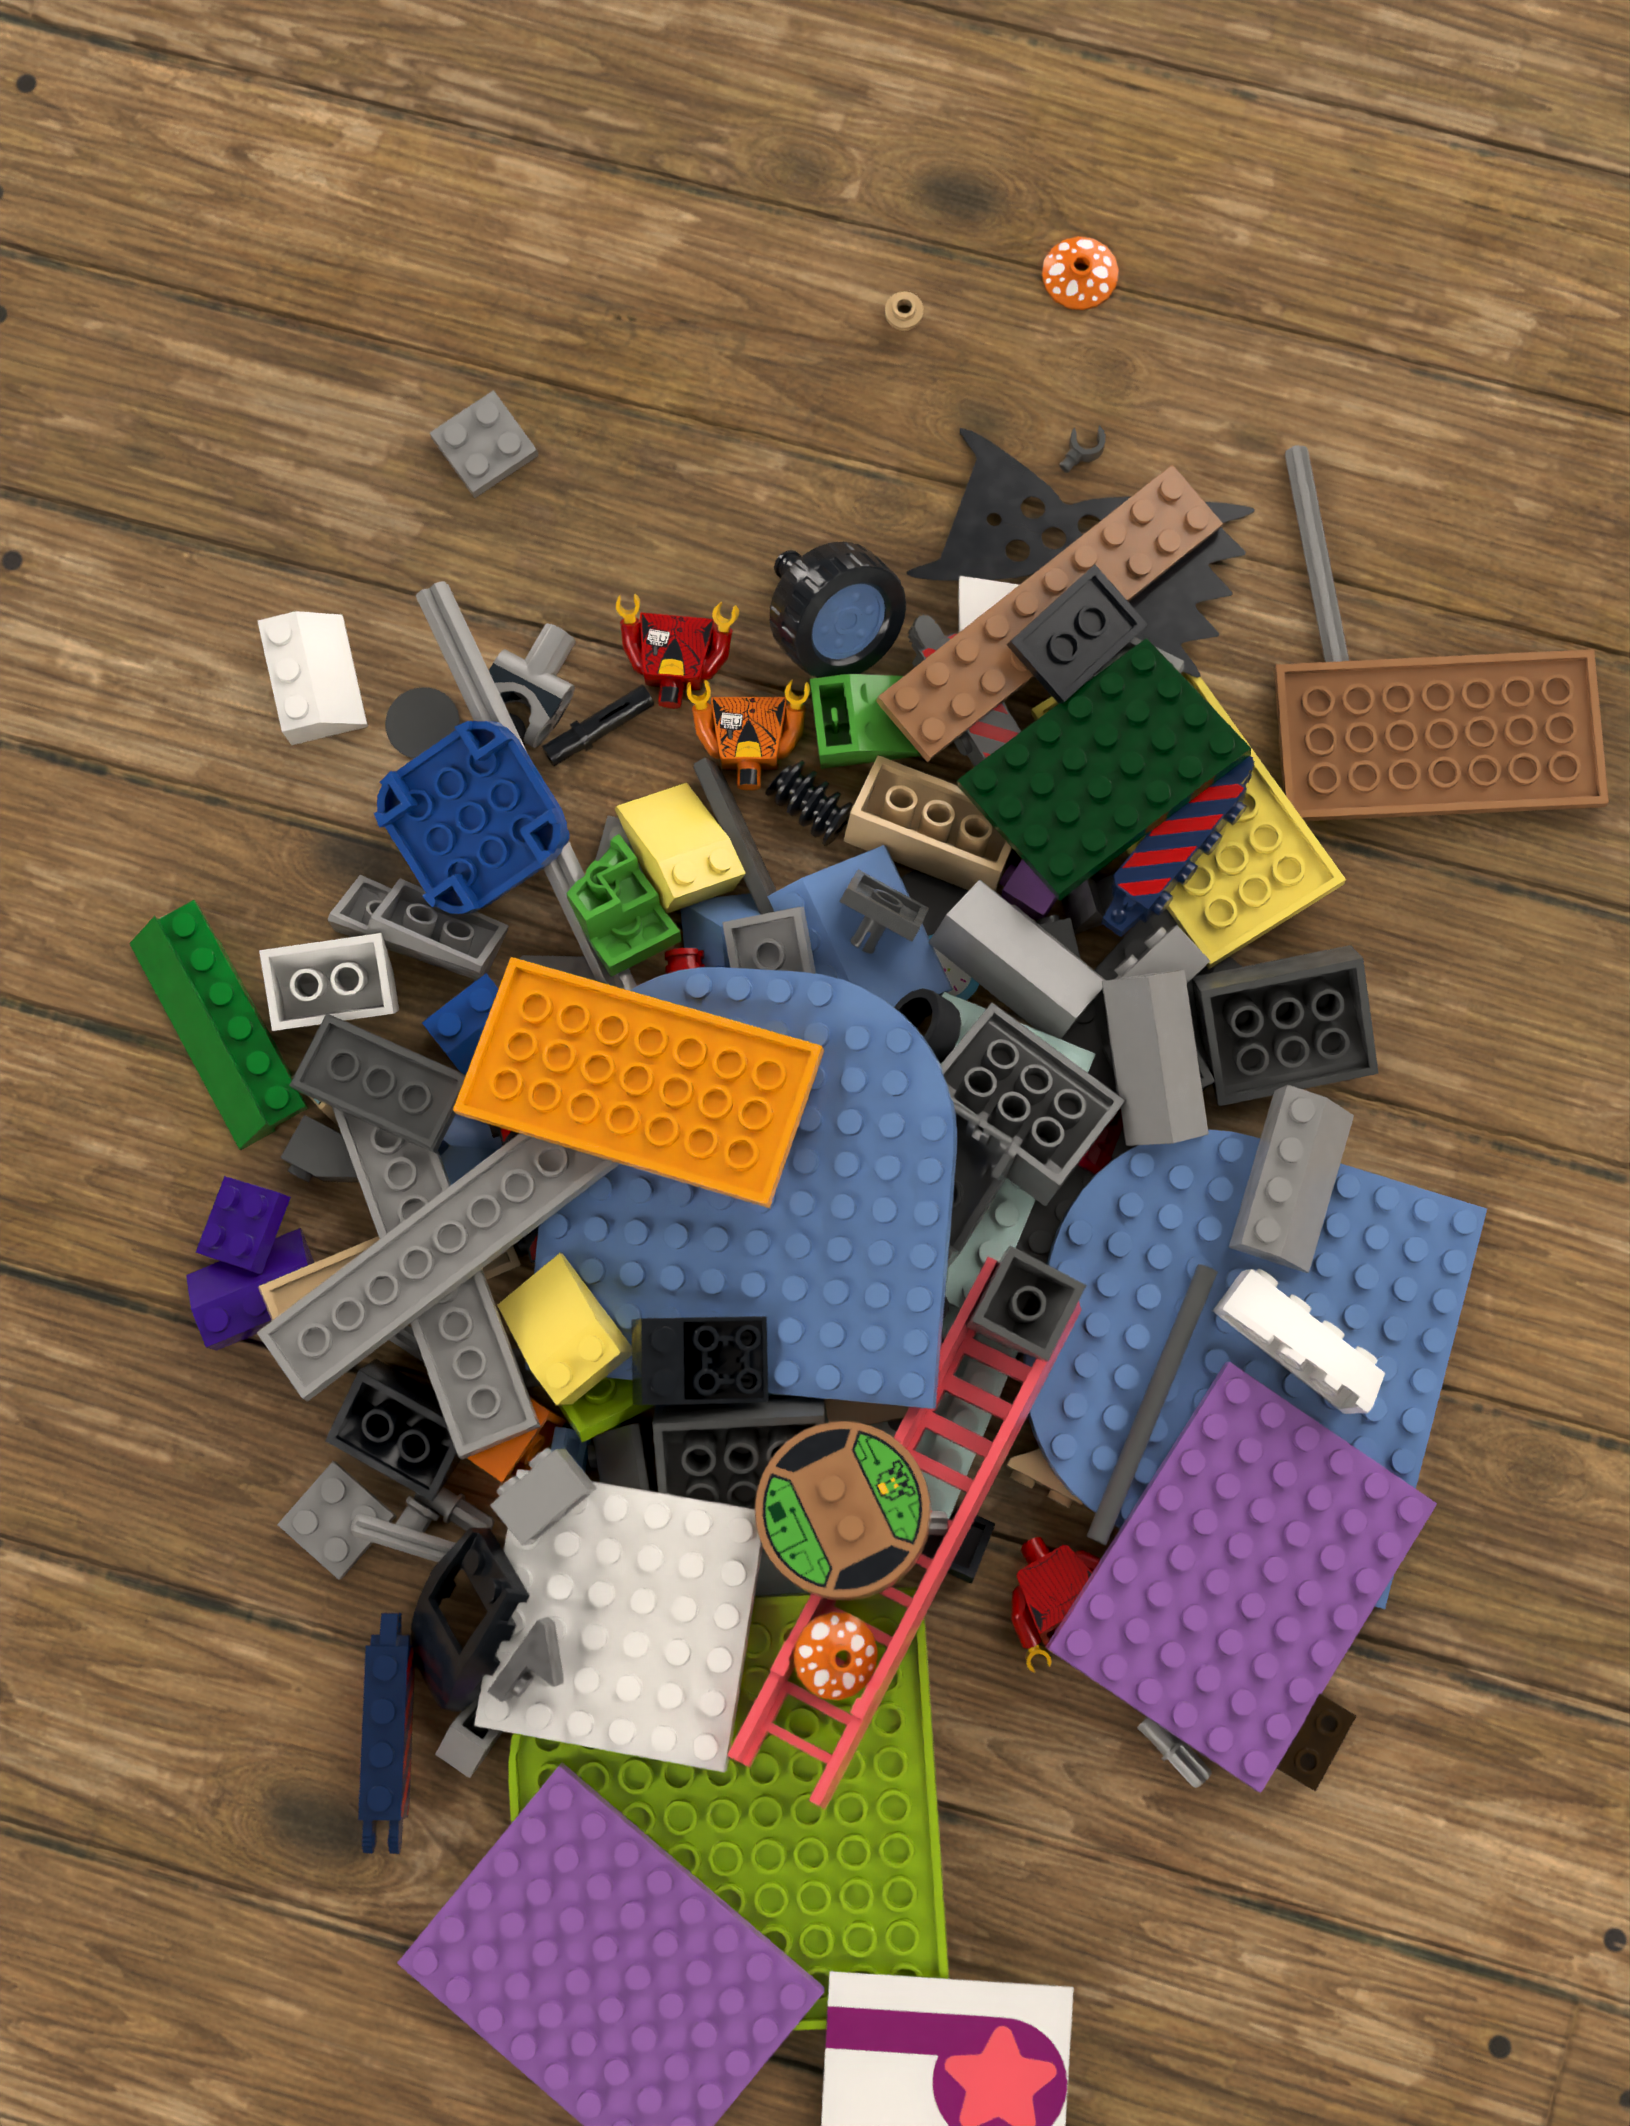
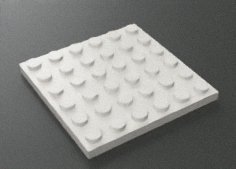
M518 1469L516 1476L521 1479L529 1470ZM592 1481L597 1489L534 1543L522 1546L507 1528L504 1553L530 1596L527 1603L519 1602L511 1616L517 1626L511 1640L502 1641L496 1656L500 1664L494 1675H484L482 1678L474 1726L725 1772L728 1768L729 1756L727 1754L731 1749L763 1549L756 1526L755 1509ZM549 1617L555 1622L564 1676L563 1684L553 1687L531 1670L530 1674L534 1678L526 1691L519 1698L514 1695L512 1698L500 1702L487 1691L536 1621Z

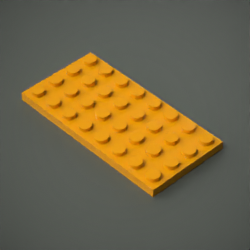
M511 957L453 1111L460 1116L770 1209L823 1057L824 1049L818 1044Z

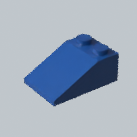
M487 973L422 1022L458 1070L465 1075L469 1069L499 989Z

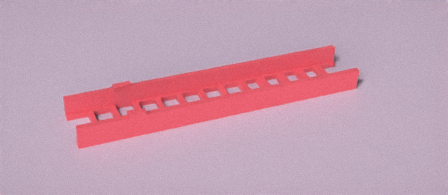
M987 1257L941 1345L936 1408L909 1407L893 1437L909 1451L921 1471L965 1492L966 1495L953 1521L948 1519L947 1532L933 1559L921 1554L915 1563L927 1569L913 1598L893 1587L879 1593L906 1607L907 1610L893 1637L865 1623L873 1633L875 1641L886 1646L887 1649L869 1683L866 1685L867 1687L861 1699H856L849 1714L788 1681L795 1668L793 1661L795 1643L803 1628L817 1616L829 1612L846 1613L834 1606L836 1600L811 1594L788 1640L784 1642L770 1669L771 1672L727 1754V1756L750 1768L769 1732L826 1763L827 1765L809 1801L824 1809L827 1808L1081 1312L1080 1302L1078 1301L1049 1361L1046 1362L1036 1358L1032 1367L973 1339L976 1331L966 1327L998 1265V1261ZM966 1355L1023 1383L1013 1404L954 1376L963 1357ZM945 1392L1003 1420L993 1442L935 1413ZM926 1429L984 1458L974 1480L915 1451ZM835 1656L837 1666L845 1663V1661ZM788 1694L847 1725L832 1755L773 1723Z

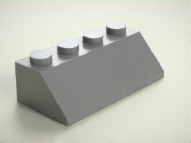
M1288 1084L1274 1091L1229 1248L1309 1273L1354 1115L1327 1097Z

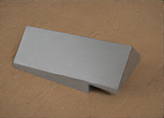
M359 875L329 914L328 922L335 932L350 937L382 933L388 950L478 980L485 973L488 975L509 928V925L477 911L468 914H450L437 907H431L422 897L426 894L423 888L401 878L393 888H389Z
M978 880L946 914L929 941L930 945L1031 1026L1059 1039L1063 1038L1103 989L1102 981H1105L1102 976L1016 905L1009 904L982 880Z
M1185 970L1102 981L1117 1095L1125 1100L1121 1106V1115L1126 1146L1173 1144L1208 1135Z

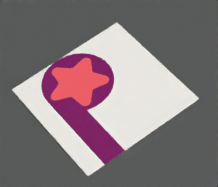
M830 1971L821 2126H1065L1073 1987Z

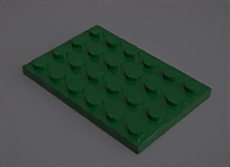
M1145 638L1081 686L1065 702L1057 704L960 777L957 783L960 790L1060 901L1251 755V747L1163 654Z

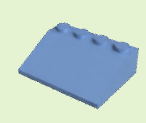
M885 845L805 876L767 896L774 912L804 907L816 974H824L853 983L882 998L893 1007L901 998L911 991L918 989L932 990L940 996L944 992L947 993L953 990L933 946L929 944L930 939L923 924L912 942L886 928L872 954L862 951L871 935L870 932H867L859 948L850 942L864 915L839 901L858 869L910 897Z

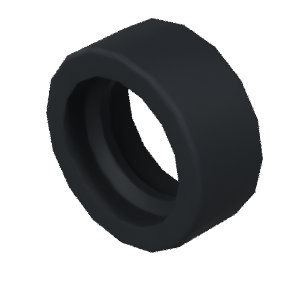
M922 988L911 991L901 998L894 1008L901 1012L916 1028L927 1016L932 1014L931 1024L924 1039L930 1045L941 1064L954 1049L960 1036L961 1018L959 1010L952 1002L932 990Z

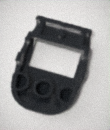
M469 1528L432 1569L414 1611L411 1624V1642L414 1656L427 1687L441 1709L460 1712L473 1703L481 1692V1679L484 1675L493 1676L500 1664L496 1654L502 1641H510L517 1625L511 1617L519 1602L527 1603L530 1596L490 1528ZM461 1569H464L488 1611L470 1636L464 1649L458 1643L446 1617L439 1608L442 1599L450 1598L456 1587L454 1578Z

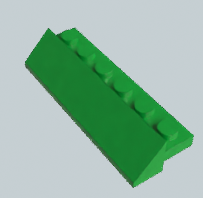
M192 900L159 919L154 915L129 944L238 1148L242 1150L275 1132L276 1126L309 1108L301 1093L289 1086L293 1075L224 947L211 929L199 904Z

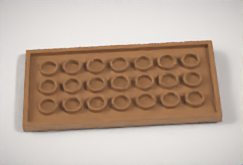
M1594 649L1276 664L1274 668L1283 792L1304 822L1602 808L1609 804Z

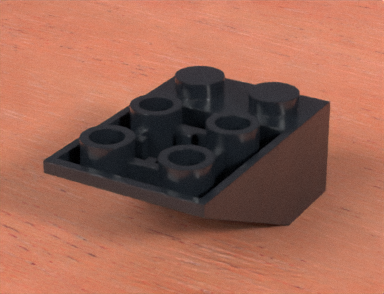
M767 1316L632 1319L633 1405L768 1402Z

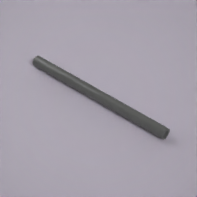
M1198 1264L1086 1536L1104 1545L1108 1542L1218 1273L1210 1267Z

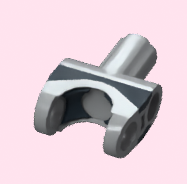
M547 623L525 659L504 649L499 653L489 669L504 704L520 702L531 709L530 724L525 733L524 743L534 748L542 744L558 724L575 690L574 685L557 677V674L575 645L576 640L563 629Z

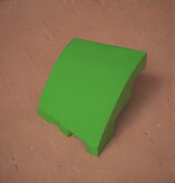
M620 834L611 839L610 848L599 861L594 860L587 868L585 876L577 880L566 893L582 930L611 977L682 941L680 930L660 905L659 894L639 869L637 857Z

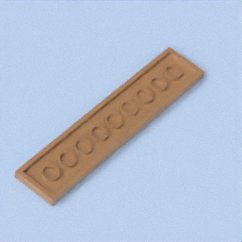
M1172 464L879 695L876 702L921 756L929 762L1034 678V675L1006 644L1093 565H1096L1129 602L1219 530L1223 523Z

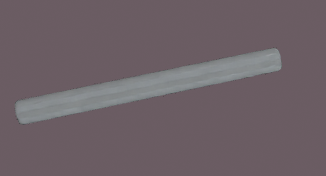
M1299 445L1292 446V448L1286 450L1285 459L1325 662L1349 661L1308 448Z

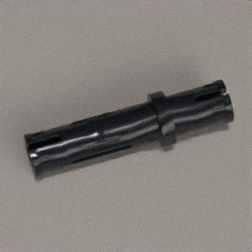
M642 684L579 723L576 720L571 723V729L544 744L542 749L553 767L583 749L585 751L593 748L592 744L598 739L622 726L650 707H653L654 701Z

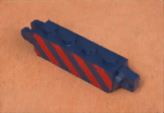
M1249 756L1144 837L1114 874L1112 885L1113 901L1103 916L1102 924L1122 937L1140 920L1146 923L1154 913L1160 916L1166 910L1173 899V895L1170 893L1178 883L1184 886L1191 879L1198 868L1195 862L1204 852L1210 855L1221 841L1223 835L1219 832L1227 822L1234 825L1244 813L1247 807L1243 803L1247 791L1246 785L1252 777L1251 773L1255 766L1253 757Z
M381 1613L380 1635H371V1643L366 1646L358 1814V1820H363V1853L374 1852L377 1844V1820L389 1821L387 1842L389 1853L400 1854L403 1819L407 1818L409 1813L415 1656L413 1645H410V1635H402V1613Z

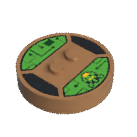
M831 1422L804 1430L786 1442L776 1452L764 1470L758 1486L755 1517L759 1538L764 1550L775 1567L788 1580L804 1591L822 1598L857 1600L876 1595L892 1587L915 1565L929 1535L931 1502L927 1484L918 1464L900 1442L882 1430L856 1422Z

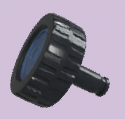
M845 541L831 542L818 546L803 556L794 550L785 551L778 556L774 564V571L781 580L772 597L769 621L776 643L796 665L807 674L821 678L844 674H861L882 659L896 641L903 626L906 613V598L900 579L879 557L860 544Z

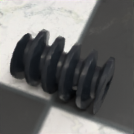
M801 760L781 771L766 789L765 794L770 796L777 792L775 803L779 806L789 803L787 813L791 817L801 813L799 817V824L806 827L813 823L810 833L814 837H819L825 833L822 844L826 847L847 826L853 804L848 802L841 807L837 806L841 793L837 791L827 797L825 793L829 783L825 781L818 786L813 785L818 773L812 771L803 776L801 773L806 763Z

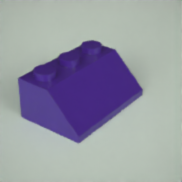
M301 1228L275 1238L262 1275L221 1261L186 1275L191 1311L206 1348L216 1351L257 1334L258 1331L272 1321L258 1287L314 1263Z

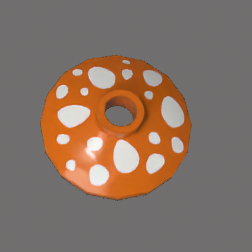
M1074 237L1061 241L1050 250L1044 260L1042 279L1045 290L1055 302L1069 309L1086 310L1097 307L1109 299L1117 286L1119 269L1115 256L1106 245L1093 238ZM1084 264L1088 266V269L1078 271L1075 265Z
M829 1612L817 1616L803 1628L795 1643L793 1661L797 1676L808 1691L823 1699L842 1700L856 1695L869 1683L876 1669L878 1650L873 1633L862 1620L849 1613ZM844 1650L847 1654V1659L843 1665L837 1666L835 1656L839 1651Z

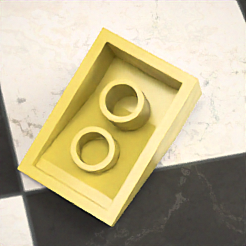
M688 783L615 807L617 816L643 873L659 894L660 905L667 914L733 891L746 874L730 838Z
M563 1253L555 1256L497 1305L532 1373L556 1405L573 1404L632 1356V1346Z

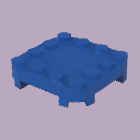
M466 721L455 726V731L397 771H390L379 782L382 786L377 796V812L374 813L379 828L385 827L426 892L422 897L431 907H437L450 914H468L487 907L551 864L561 854L563 847L570 839L567 821L562 808L519 739L507 727L496 721Z

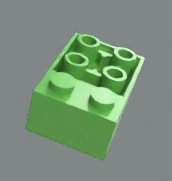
M844 674L810 679L820 769L875 762L878 755L890 760L921 756L876 702L879 695L903 676Z

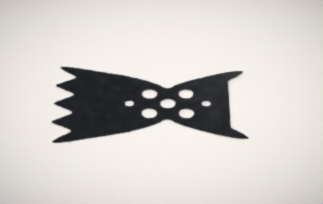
M960 428V434L976 455L977 460L947 542L939 560L913 568L906 572V574L918 579L959 581L960 576L994 580L1018 578L1034 574L1083 535L1078 529L1080 518L1086 515H1094L1101 521L1130 497H1108L1085 500L1071 505L1065 504L1048 484L1004 450L975 432ZM1029 497L1039 498L1045 505L1044 514L1035 519L1026 517L1021 511L1023 500ZM1205 502L1222 523L1239 519L1255 512L1253 508L1248 506ZM989 514H999L1002 522L998 526H991L987 522ZM1051 527L1059 528L1065 533L1066 542L1061 548L1050 549L1043 544L1041 539L1042 533ZM1220 527L1219 530L1129 601L1131 606L1148 624L1135 637L1142 641L1147 638L1155 647L1183 660V672L1194 677H1201L1196 665L1184 651L1181 644L1188 641L1218 637L1219 632L1198 611L1195 605L1199 602L1227 597L1233 594L1211 570L1209 563L1244 556L1246 551ZM1013 540L1026 542L1030 548L1028 558L1020 562L1009 559L1005 552L1009 542Z

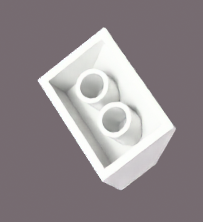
M295 611L257 620L281 730L291 745L368 727L342 615Z
M382 933L259 950L272 1031L318 1025L322 1023L326 1013L346 1021L394 1014L399 1011L394 972Z

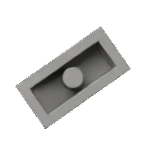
M479 1695L470 1706L461 1711L450 1725L435 1754L468 1778L474 1774L503 1733L500 1730L474 1726Z

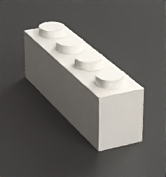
M1253 1269L1241 1271L1213 1309V1312L1343 1414L1369 1413L1375 1403L1385 1372L1376 1366L1378 1360L1367 1350L1359 1346L1354 1349L1342 1340L1345 1336L1344 1333L1332 1323L1325 1320L1321 1323L1310 1315L1309 1312L1312 1309L1302 1299L1295 1295L1287 1297L1276 1288L1278 1285L1277 1280L1264 1270L1257 1269L1256 1272Z

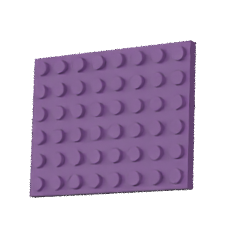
M1225 1362L1045 1648L1243 1783L1261 1793L1303 1725L1318 1695L1322 1694L1437 1503L1231 1362Z
M564 1763L558 1766L397 1962V1964L583 2126H714L820 1998L825 1989L824 1986Z

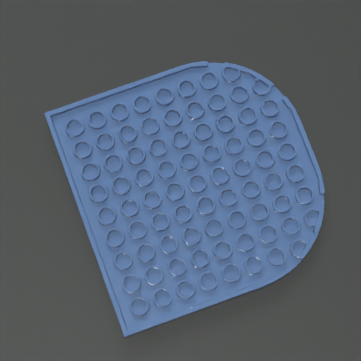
M699 967L661 975L631 989L630 991L821 1045L824 1049L823 1057L770 1209L619 1164L539 1225L534 1274L559 1253H563L631 1346L632 1319L767 1316L768 1393L935 1409L957 1155V1125L955 1108L942 1072L943 1069L930 1045L918 1029L887 1001L860 986L824 974L730 967ZM632 1356L606 1377L632 1380ZM526 1362L525 1370H531Z
M1208 1130V1135L1173 1144L1138 1145L1109 1162L1091 1178L1068 1207L1057 1229L1047 1260V1265L1086 1285L1079 1299L1081 1312L1028 1414L1034 1437L1044 1458L1057 1478L1072 1495H1075L1093 1512H1097L1198 1264L1210 1267L1218 1273L1114 1525L1118 1528L1122 1527L1225 1362H1231L1416 1489L1487 1208L1340 1163L1309 1273H1304L1229 1248L1260 1138L1231 1131ZM1253 1269L1255 1272L1257 1269L1264 1270L1277 1280L1278 1285L1276 1288L1287 1297L1295 1295L1311 1307L1310 1315L1321 1323L1324 1320L1332 1323L1344 1333L1345 1336L1342 1340L1354 1349L1359 1346L1367 1350L1378 1360L1376 1366L1385 1372L1375 1403L1369 1413L1343 1414L1213 1312V1309L1241 1271ZM1024 1354L1023 1363L1032 1367L1036 1358ZM1393 1577L1374 1607L1386 1608Z

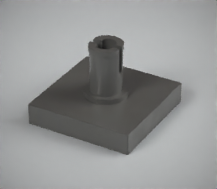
M859 869L839 901L864 915L850 942L859 948L867 932H870L871 935L862 951L870 954L874 953L875 947L886 928L912 942L929 910L928 907Z

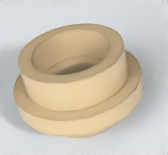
M898 292L888 299L885 305V317L892 327L901 331L910 330L921 322L924 310L923 304L919 297L913 293ZM899 306H909L911 311L904 314L900 313L897 309Z

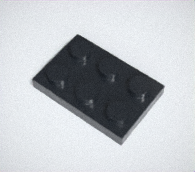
M1093 565L1006 645L1057 703L1062 704L1148 624L1096 565Z

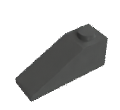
M304 1115L280 1157L291 1164L288 1172L308 1183L313 1176L323 1182H359L342 1134Z

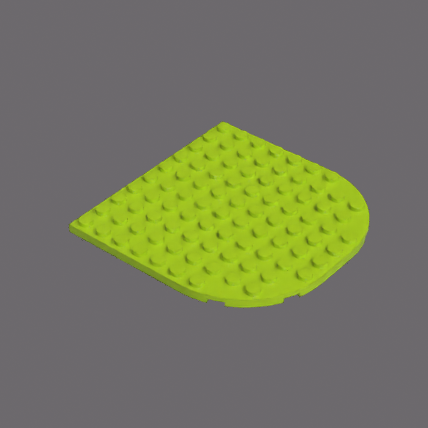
M918 1587L895 1589L913 1598ZM811 1593L755 1595L731 1747ZM879 1593L857 1600H836L834 1605L892 1637L907 1610L906 1607ZM925 1617L826 1809L812 1803L809 1799L827 1764L769 1732L750 1768L729 1757L728 1768L725 1772L513 1733L509 1755L511 1824L558 1766L564 1763L825 1987L824 1993L793 2030L827 2029L830 1971L949 1979ZM875 1641L878 1650L877 1668L887 1647ZM841 1650L836 1654V1657L846 1661L847 1654L844 1650ZM794 1668L788 1681L808 1691L798 1678L796 1668ZM867 1686L862 1688L856 1695L842 1700H823L850 1714L856 1699H861ZM789 1694L773 1722L775 1725L831 1755L847 1725Z

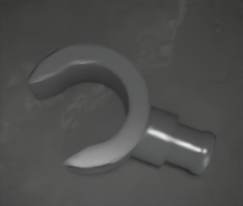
M1100 425L1097 432L1098 445L1092 449L1082 448L1077 443V433L1074 427L1069 442L1070 450L1065 455L1066 458L1059 464L1064 472L1069 473L1073 466H1077L1080 461L1091 462L1101 456L1106 436Z

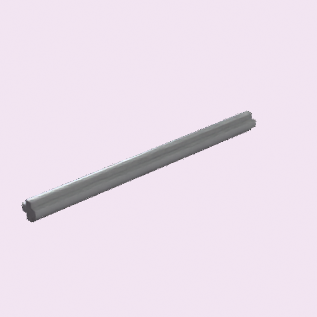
M442 581L433 584L428 589L419 591L416 594L418 603L473 720L501 723L519 739L524 747L449 585ZM568 841L563 847L561 854L543 869L596 981L630 991L637 985L629 968L612 977L609 975L589 943L567 899L566 893L577 880L585 876Z

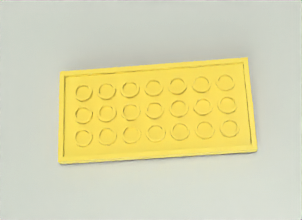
M1182 671L1181 675L1248 744L1202 678L1191 676ZM1050 697L1032 708L1031 715L1037 720L1058 703L1053 697ZM1252 748L1250 756L1253 757L1255 766L1251 773L1252 777L1246 785L1247 791L1243 803L1247 807L1244 813L1234 825L1227 822L1219 832L1223 836L1217 847L1210 855L1204 852L1195 862L1198 865L1196 872L1184 886L1181 883L1175 886L1170 893L1173 895V899L1167 907V910L1180 929L1210 960L1206 965L1208 969L1343 886L1346 881L1343 874ZM1144 837L1126 850L1129 855L1134 851V849L1139 845V843L1144 839Z

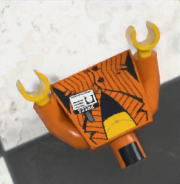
M704 679L706 691L701 696H696L691 692V684L689 682L687 684V696L695 704L692 707L696 735L709 756L721 760L722 769L737 770L738 789L749 791L760 789L761 770L777 769L779 760L790 755L803 735L806 707L802 703L807 700L810 694V684L806 682L805 694L802 696H797L792 692V679L786 686L785 697H711L710 704L707 703L711 696L709 682Z

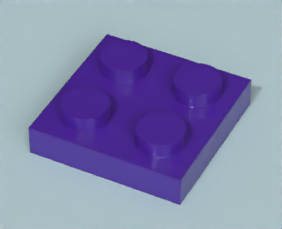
M224 1176L196 1253L262 1275L291 1197Z

